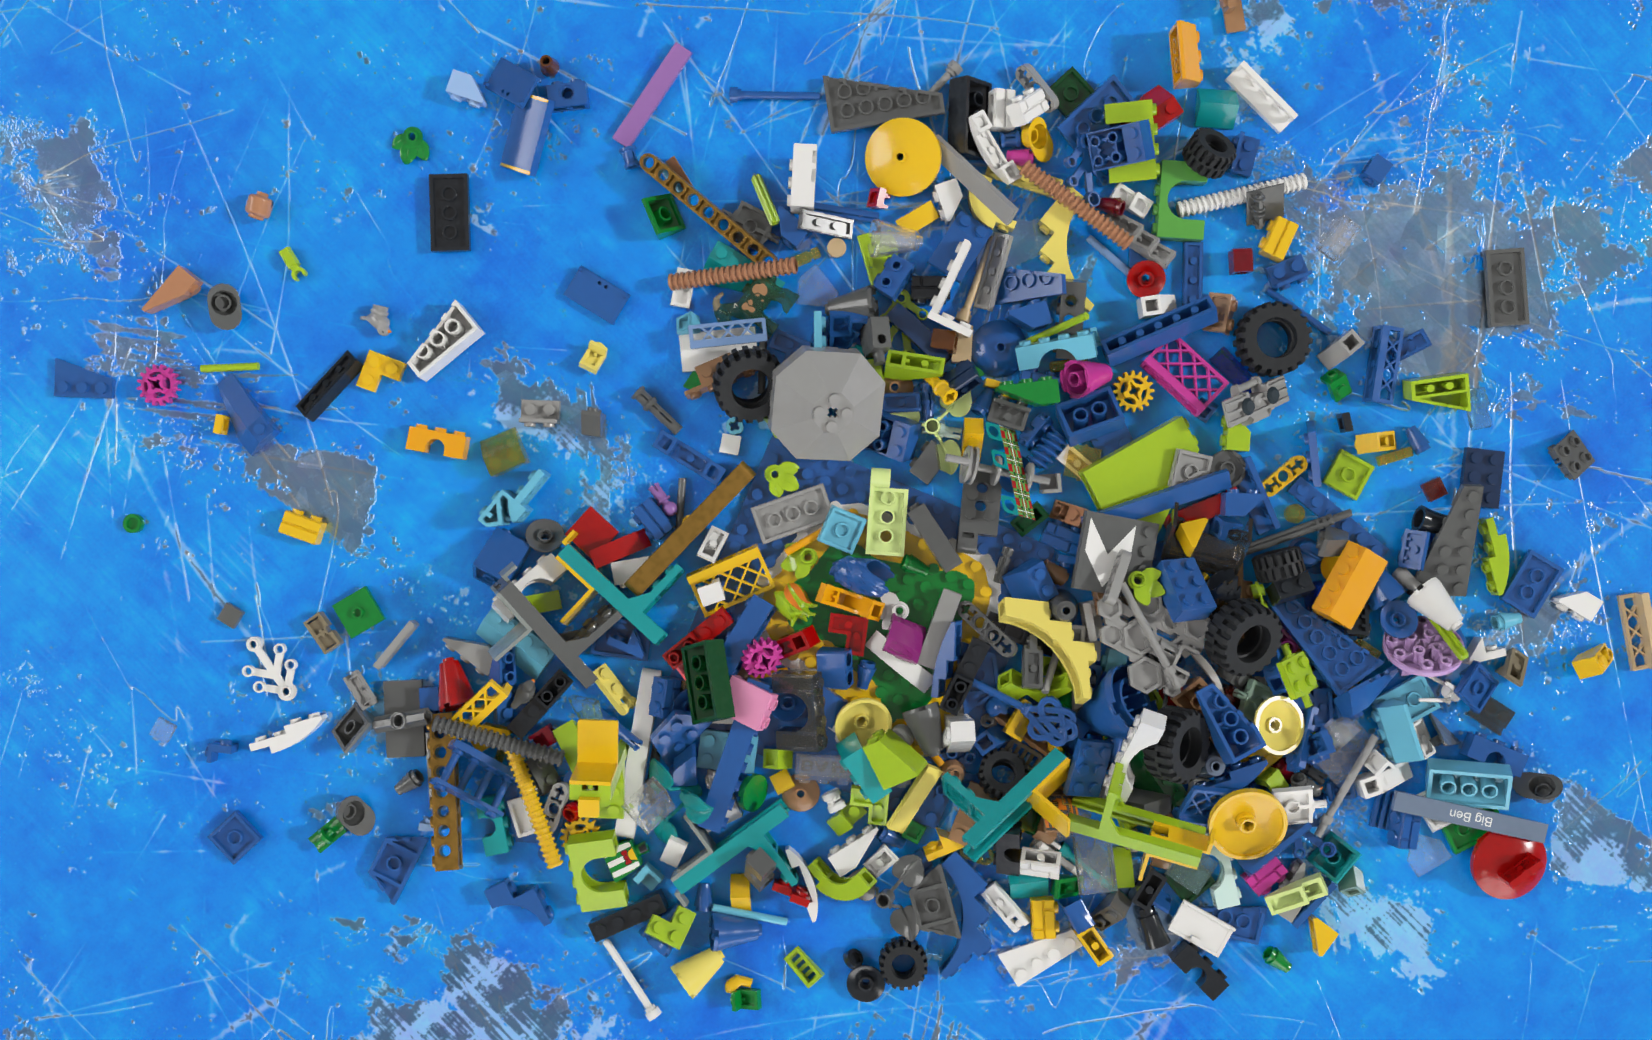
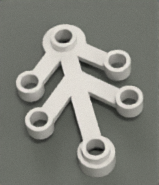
M259 636L250 637L246 642L247 649L256 653L267 670L247 665L243 667L242 674L245 677L259 676L274 679L277 684L270 685L264 681H257L253 684V690L257 693L263 691L277 693L279 698L284 701L294 699L297 695V688L293 684L295 669L298 667L297 660L289 659L285 662L284 666L287 673L284 680L281 676V670L287 646L284 643L274 646L273 651L276 655L273 664L263 650V639ZM252 641L256 642L255 648L251 646ZM278 646H282V652L278 651ZM290 661L294 663L293 668L289 667ZM247 668L251 669V674L246 672ZM259 683L262 685V690L257 688ZM285 688L289 690L288 695L284 693Z

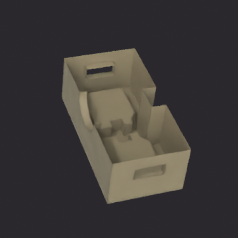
M323 611L318 612L303 623L324 654H329L345 643L336 630L330 629L329 626L332 623Z

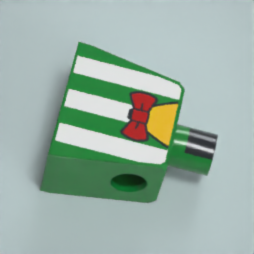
M632 838L619 840L616 856L604 858L615 883L642 865L643 859L641 855L650 852L646 841L636 845Z

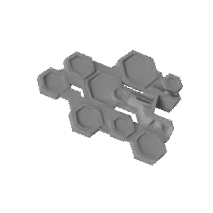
M1162 596L1151 597L1148 606L1136 600L1170 665L1173 664L1177 678L1181 685L1184 686L1190 673L1176 666L1183 650L1194 655L1201 653L1204 647L1205 631H1208L1207 625L1210 618L1173 623L1167 608L1162 606ZM1103 598L1098 600V615L1104 618L1106 624L1099 629L1100 642L1129 657V661L1133 662L1127 666L1128 685L1144 694H1148L1154 689L1160 690L1162 688L1163 693L1174 698L1180 694L1181 688L1174 689L1168 676L1164 675L1162 665L1145 656L1146 653L1154 656L1156 654L1137 619L1134 618L1128 623L1120 619L1122 614L1128 618L1131 616L1135 617L1130 606L1123 604L1120 599H1117L1114 606L1104 603ZM1157 629L1168 635L1175 633L1179 636L1169 641L1157 635Z

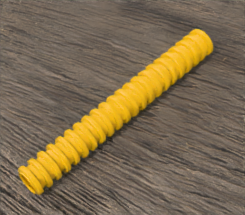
M509 751L504 752L508 755L506 758L510 761L508 763L509 766H512L511 771H514L515 783L518 782L519 794H522L523 797L521 799H524L523 805L527 807L525 810L529 812L527 815L531 818L529 820L530 823H533L532 828L535 829L534 834H537L536 840H539L538 845H541L540 851L544 853L542 856L546 859L544 862L548 864L546 867L547 869L557 867L563 863V860H560L561 854H558L559 849H556L557 843H554L553 840L555 838L551 835L553 832L549 830L551 827L547 824L549 821L545 819L546 814H543L544 808H541L542 803H539L540 797H537L538 792H535L536 786L532 784L534 781L530 778L532 775L528 773L530 770L526 767L528 764L524 762L525 757H521V754L515 755L514 752L512 754Z

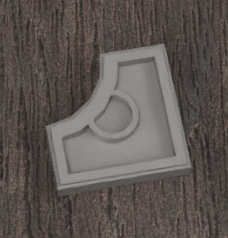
M1176 448L1167 486L1171 487L1209 474L1213 457Z

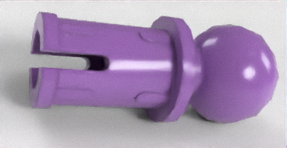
M658 482L654 484V487L652 485L648 490L657 500V505H663L662 510L665 515H675L678 510L677 505L668 500L670 496L666 495Z

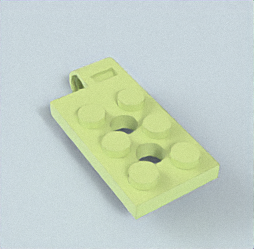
M871 467L865 554L904 557L909 489L890 488L891 469ZM885 511H889L893 515V519L889 523L882 520V514ZM885 530L889 531L892 536L888 542H884L880 538L881 533Z

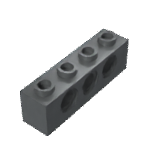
M1066 279L1067 294L1061 295V303H1057L1056 314L1060 316L1059 322H1056L1055 326L1064 322L1066 315L1075 317L1085 312L1087 280ZM1073 295L1076 297L1077 302L1070 305L1067 303L1066 297ZM1083 322L1057 334L1069 333L1070 335H1075L1077 331L1083 330ZM1053 349V353H1056V358L1076 360L1067 350Z

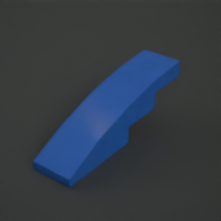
M962 620L951 622L942 641L933 674L931 697L933 698L944 696L946 680L953 676L954 661L961 659Z

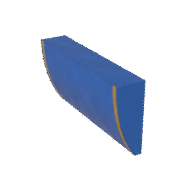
M531 94L523 109L515 105L500 164L501 167L536 177L555 101Z

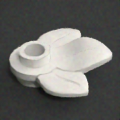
M887 592L880 597L882 603H885L880 617L883 620L882 629L889 628L893 613L903 619L908 616V605L899 601L896 594ZM898 607L903 609V612L900 614L896 612Z

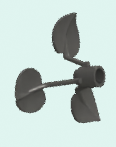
M910 854L900 857L893 865L892 873L899 880L891 889H884L879 892V888L875 886V883L859 899L869 901L876 897V904L880 908H899L891 914V926L898 934L912 942L920 931L913 906L908 905L903 908L902 905L892 904L895 900L894 890L901 882L907 887H916L924 878L922 859L917 855ZM861 869L854 871L848 877L856 875ZM867 869V870L873 875V877L877 880L875 874H874L872 871H870L869 869Z

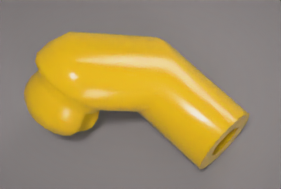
M734 975L726 981L725 991L731 994L740 986L751 988L753 978Z

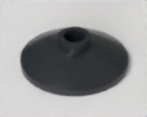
M861 965L853 969L847 977L848 992L858 1001H874L884 991L885 979L882 978L881 972L873 966ZM863 979H869V982L865 983Z

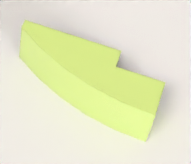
M1321 872L1292 882L1268 894L1264 899L1273 916L1308 905L1311 900L1327 896L1328 888Z

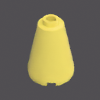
M711 948L672 965L670 968L689 996L694 999L723 965L724 961L722 959L725 956L721 950L716 952L711 951Z

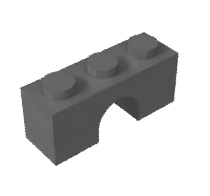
M759 847L756 851L753 849L747 854L744 876L761 892L774 880L775 874L773 871L776 869V863Z

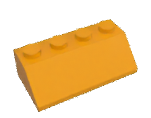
M1348 540L1311 608L1316 614L1351 630L1388 561L1368 548Z

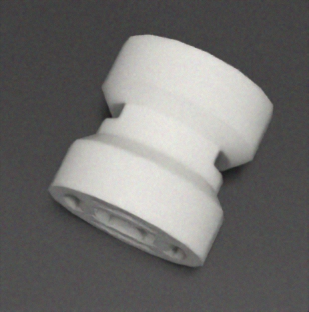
M834 788L821 795L823 801L827 802V809L830 814L847 806L845 800L841 799L839 788Z

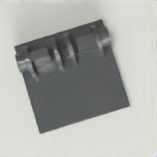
M1284 183L1246 192L1247 226L1253 224L1255 229L1260 230L1265 225V221L1274 219L1277 216L1284 217Z
M1574 430L1568 433L1558 444H1553L1547 448L1549 450L1548 454H1550L1553 460L1556 459L1554 461L1555 464L1561 462L1557 467L1561 468L1560 470L1564 477L1569 480H1576L1595 462L1591 453Z

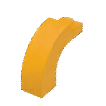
M822 582L815 600L878 622L885 603Z

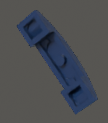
M897 303L886 315L889 317V322L897 330H901L925 355L946 358L945 364L951 359L952 355L946 350L931 348L932 332L901 304Z

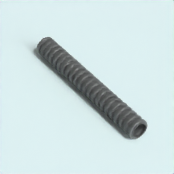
M440 715L435 716L432 723V732L438 731L439 734L444 733L446 736L449 734L450 737L456 736L457 739L462 738L464 741L467 739L468 742L474 741V744L478 742L480 745L485 744L486 747L492 746V749L496 747L497 750L503 749V752L509 751L510 754L514 752L515 755L521 754V757L527 756L528 759L532 757L533 760L539 759V762L543 760L546 764L548 762L551 765L557 764V767H560L565 755L564 750L558 751V748L554 750L551 746L547 748V745L541 746L540 743L535 744L533 741L529 743V740L523 741L522 738L517 739L515 736L511 738V735L505 736L504 733L502 735L499 732L493 733V730L488 731L486 728L483 730L482 727L476 728V725L470 726L468 723L465 725L464 722L458 723V720L452 721L451 718L447 720L446 717L440 718Z

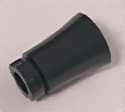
M1421 505L1414 512L1412 529L1433 534L1439 533L1443 525L1442 521L1447 515Z
M1151 905L1148 912L1142 908L1136 911L1146 950L1158 949L1171 942L1154 905Z

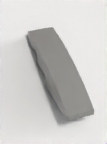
M1107 214L1105 218H1110L1109 221H1114L1115 225L1118 224L1120 229L1124 228V232L1128 231V235L1134 236L1133 241L1128 247L1144 258L1155 261L1162 268L1166 269L1176 257V251L1160 244V238L1145 231L1143 224L1125 215L1114 217Z
M947 588L943 589L930 621L917 664L935 669L942 641L951 622H953L962 594Z

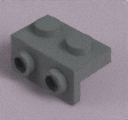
M1004 396L994 397L986 421L1023 432L1031 408H1028V404L1017 401L1016 404L1009 402V398Z
M532 757L524 761L528 764L526 767L530 770L528 773L532 775L530 778L534 781L532 784L536 786L535 792H538V797L551 791L554 784L562 781L554 765H551L550 762L546 764L545 761L539 762V759L533 760Z

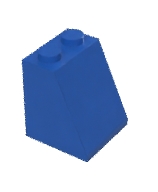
M496 527L473 563V577L491 587L501 578L499 572L509 563L513 562L518 568L508 576L512 582L517 578L531 551V547L526 539L522 537L517 538L509 530Z

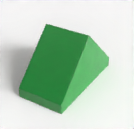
M1060 874L1059 880L1051 879L1050 892L1054 899L1080 895L1082 876Z

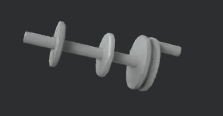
M968 445L962 457L946 454L945 461L961 464L959 471L960 483L965 484L966 482V484L971 485L974 482L977 471L990 473V485L992 486L998 483L1000 476L1010 477L1009 470L997 467L994 463L992 466L980 464V450L978 447L973 448ZM997 455L995 459L1002 465V457ZM1029 462L1026 465L1024 472L1028 490H1030L1033 482L1049 485L1050 478L1034 475V463Z

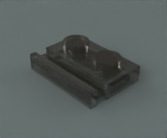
M1490 697L1480 714L1474 713L1470 709L1466 712V715L1496 735L1501 736V732L1507 727L1515 712Z

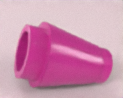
M1030 149L1007 150L1006 160L1008 162L1013 160L1016 165L1023 167L1027 160H1031L1032 164L1034 163V154Z

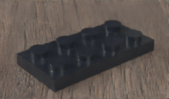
M467 173L429 174L431 251H471L469 175Z

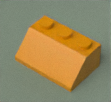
M1182 20L1176 21L1169 31L1174 90L1196 88L1203 80V70L1199 66L1201 51L1198 50L1197 44L1200 39L1199 31H1196L1195 24Z

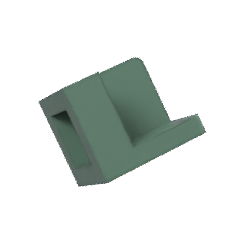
M1353 865L1339 881V891L1348 898L1366 893L1363 872Z

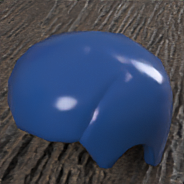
M995 697L989 698L985 706L986 712L990 717H995L1000 713L1006 715L1008 714L1007 710L1009 707L1012 709L1016 708Z

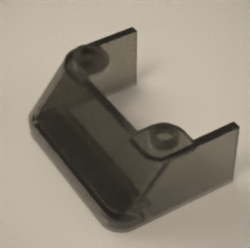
M1175 502L1168 520L1161 551V560L1189 558L1186 557L1175 535L1180 523L1187 522L1186 519L1178 516V502ZM1248 519L1244 531L1238 529L1229 530L1225 541L1219 540L1211 534L1202 533L1191 557L1195 558L1200 571L1215 574L1220 569L1233 568L1236 576L1252 542L1253 519Z

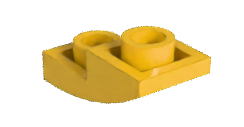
M929 200L898 218L896 223L903 236L907 237L935 221L940 215L932 201Z

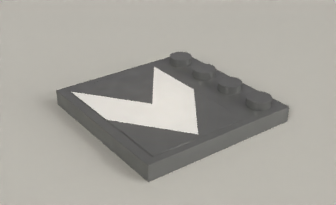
M1084 510L1071 588L1105 593L1117 554L1121 549L1132 553L1123 581L1127 585L1128 577L1132 572H1142L1147 568H1152L1159 524ZM1134 579L1136 584L1141 583L1139 579ZM1128 585L1132 595L1134 596V590ZM1120 590L1119 596L1124 597L1122 591Z

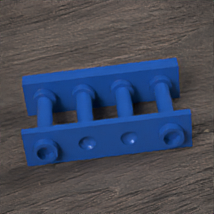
M457 738L451 740L447 748L452 750L450 760L441 777H434L430 779L429 783L434 785V789L440 792L446 791L484 811V815L489 818L502 817L504 812L498 810V807L509 784L515 783L514 771H511V768ZM463 756L469 759V764L458 786L455 787L447 781L459 757ZM480 765L486 768V773L475 795L472 796L464 792L476 766ZM497 774L502 777V783L491 805L481 801L492 776Z

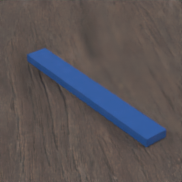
M1225 468L1097 512L1137 520L1232 488L1230 473Z

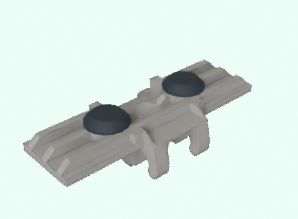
M1284 375L1262 383L1259 376H1253L1247 382L1231 386V398L1222 401V407L1228 428L1240 423L1243 426H1247L1270 416L1271 411L1275 407L1289 401ZM1251 388V393H1250V394H1249V392H1243V391H1245V390Z

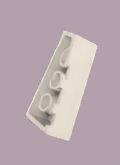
M454 300L451 304L452 307L447 313H444L437 327L432 329L427 340L420 345L407 362L415 374L425 382L430 380L485 334L464 306L457 300Z
M944 714L945 731L942 740L946 753L970 752L976 741L974 720L968 714H957V716Z

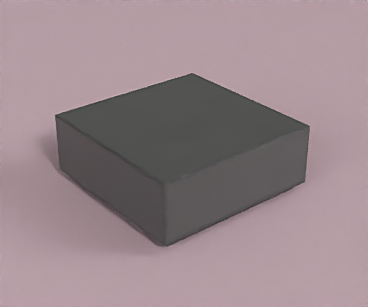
M227 602L217 619L235 629L245 612Z

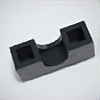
M1022 821L1015 823L993 845V851H996L993 857L996 873L1013 876L1020 875L1022 849L1019 847L1022 838Z
M1184 939L1168 956L1185 974L1192 968H1201L1202 974L1195 983L1214 1001L1229 986L1225 980L1227 976L1220 969L1216 971L1212 967L1214 963L1206 955L1202 957L1198 953L1200 949Z

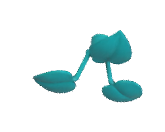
M652 758L649 767V778L653 786L661 792L681 790L679 797L682 803L666 819L661 814L653 818L652 826L656 836L667 844L671 835L678 837L676 828L669 820L683 806L686 809L688 819L695 824H701L706 821L714 808L699 798L702 796V789L698 784L697 786L671 787L674 784L672 776L660 762Z

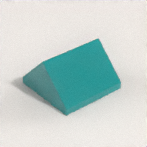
M1198 88L1194 127L1233 130L1239 109L1236 91Z
M1330 831L1323 839V842H1332L1336 846V854L1329 858L1323 857L1317 847L1306 860L1328 879L1338 884L1362 854L1334 832ZM1325 846L1324 852L1329 853V847Z
M1022 874L1019 876L1007 875L1011 899L1048 895V878Z

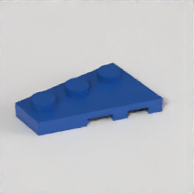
M56 358L54 396L115 399V379Z
M1310 707L1302 711L1305 725L1304 734L1298 747L1287 754V771L1296 772L1305 769L1311 746L1308 743L1310 733H1314L1315 725H1312L1314 715H1318L1319 708Z

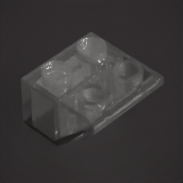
M654 776L621 806L647 835L676 808L667 790Z

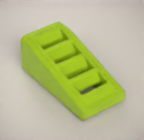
M799 946L794 948L784 958L808 989L825 975ZM799 954L800 957L793 962L792 959ZM804 960L805 963L799 968L797 965ZM809 966L811 969L804 974L802 971ZM814 972L816 975L809 979L808 976Z

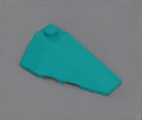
M718 240L703 269L709 270V268L715 269L722 266L726 268L729 265L732 267V265L738 266V264L744 265L745 263L749 265L753 261ZM768 276V278L762 277V279L756 278L755 280L750 278L749 281L745 279L742 282L740 280L738 282L733 281L732 283L727 281L726 284L721 282L719 285L716 283L715 286L753 295L760 294L762 297L776 300L785 282L776 276L771 278ZM761 280H766V285L770 288V291L765 296L760 293H753L752 291L753 286L759 284Z

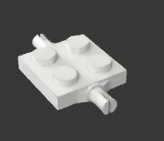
M1311 785L1271 789L1272 795L1281 802L1287 814L1288 825L1313 823L1315 808H1327L1326 799L1314 801Z

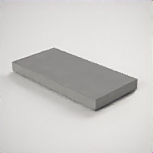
M822 483L750 509L762 543L766 544L823 524L831 505Z

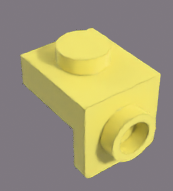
M590 340L588 349L579 362V367L596 375L607 357L608 348L600 342Z

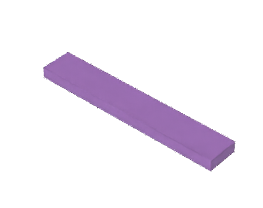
M675 42L612 138L624 147L631 146L692 56V52Z

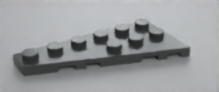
M1461 484L1451 503L1452 507L1447 517H1444L1442 521L1443 525L1439 533H1436L1427 550L1424 570L1417 571L1414 576L1422 584L1436 577L1441 581L1449 596H1466L1484 489V486L1481 484ZM1407 589L1406 593L1412 595L1413 591Z

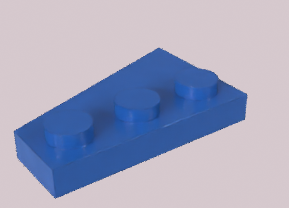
M1314 420L1306 421L1307 433H1304L1305 445L1309 444V451H1306L1307 463H1311V469L1308 470L1309 481H1313L1314 487H1320L1322 484Z

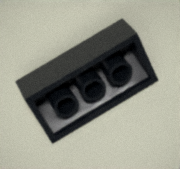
M968 75L950 79L948 143L966 160H984L974 142L968 118L981 110H984L988 116V92L992 90V83Z

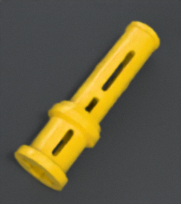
M938 377L923 378L932 387L933 393L941 397L944 404H952L957 399L958 392L950 388L946 380H940Z

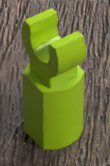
M286 247L279 251V255L284 263L292 271L291 276L295 281H300L297 277L299 272H302L304 276H308V272L300 267L301 263L291 247Z

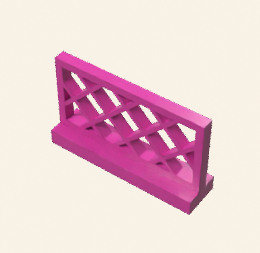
M1179 338L1174 340L1178 344V349H1168V343L1160 346L1140 364V367L1192 415L1197 417L1229 382L1187 343ZM1156 353H1165V362H1158L1153 356ZM1168 353H1178L1179 362H1169ZM1182 353H1189L1192 356V362H1182ZM1169 366H1179V375H1172ZM1183 366H1192L1193 375H1183ZM1196 366H1203L1206 369V375H1197ZM1184 379H1193L1194 389H1187L1184 386ZM1197 379H1207V388H1197ZM1210 379H1217L1222 383L1221 387L1211 388ZM1198 392H1207L1208 400L1205 403L1198 399Z

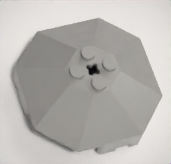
M802 345L772 371L773 381L770 393L768 426L796 459L850 461L879 437L885 381L857 348L838 349V347L822 346L820 348ZM830 407L832 409L837 408V415L835 417L833 415L828 416V409Z

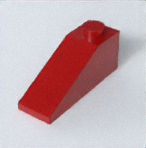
M813 624L776 640L782 649V659L810 649L821 642Z

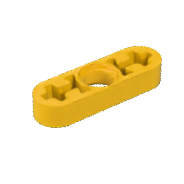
M1301 455L1293 456L1261 481L1264 489H1266L1265 484L1277 483L1270 488L1271 492H1266L1267 496H1274L1304 472L1308 466L1307 459ZM1295 460H1296V461H1300V460H1301V462H1302V463H1300L1301 468L1297 467V468H1294L1292 471L1289 469V468H1292V467L1296 464V463H1295ZM1280 471H1285L1288 474V478L1284 482L1278 478Z

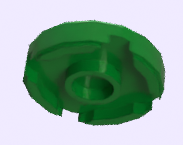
M752 773L751 776L748 775L743 780L738 791V796L740 797L738 802L741 809L754 812L761 807L768 790L767 780L764 776Z

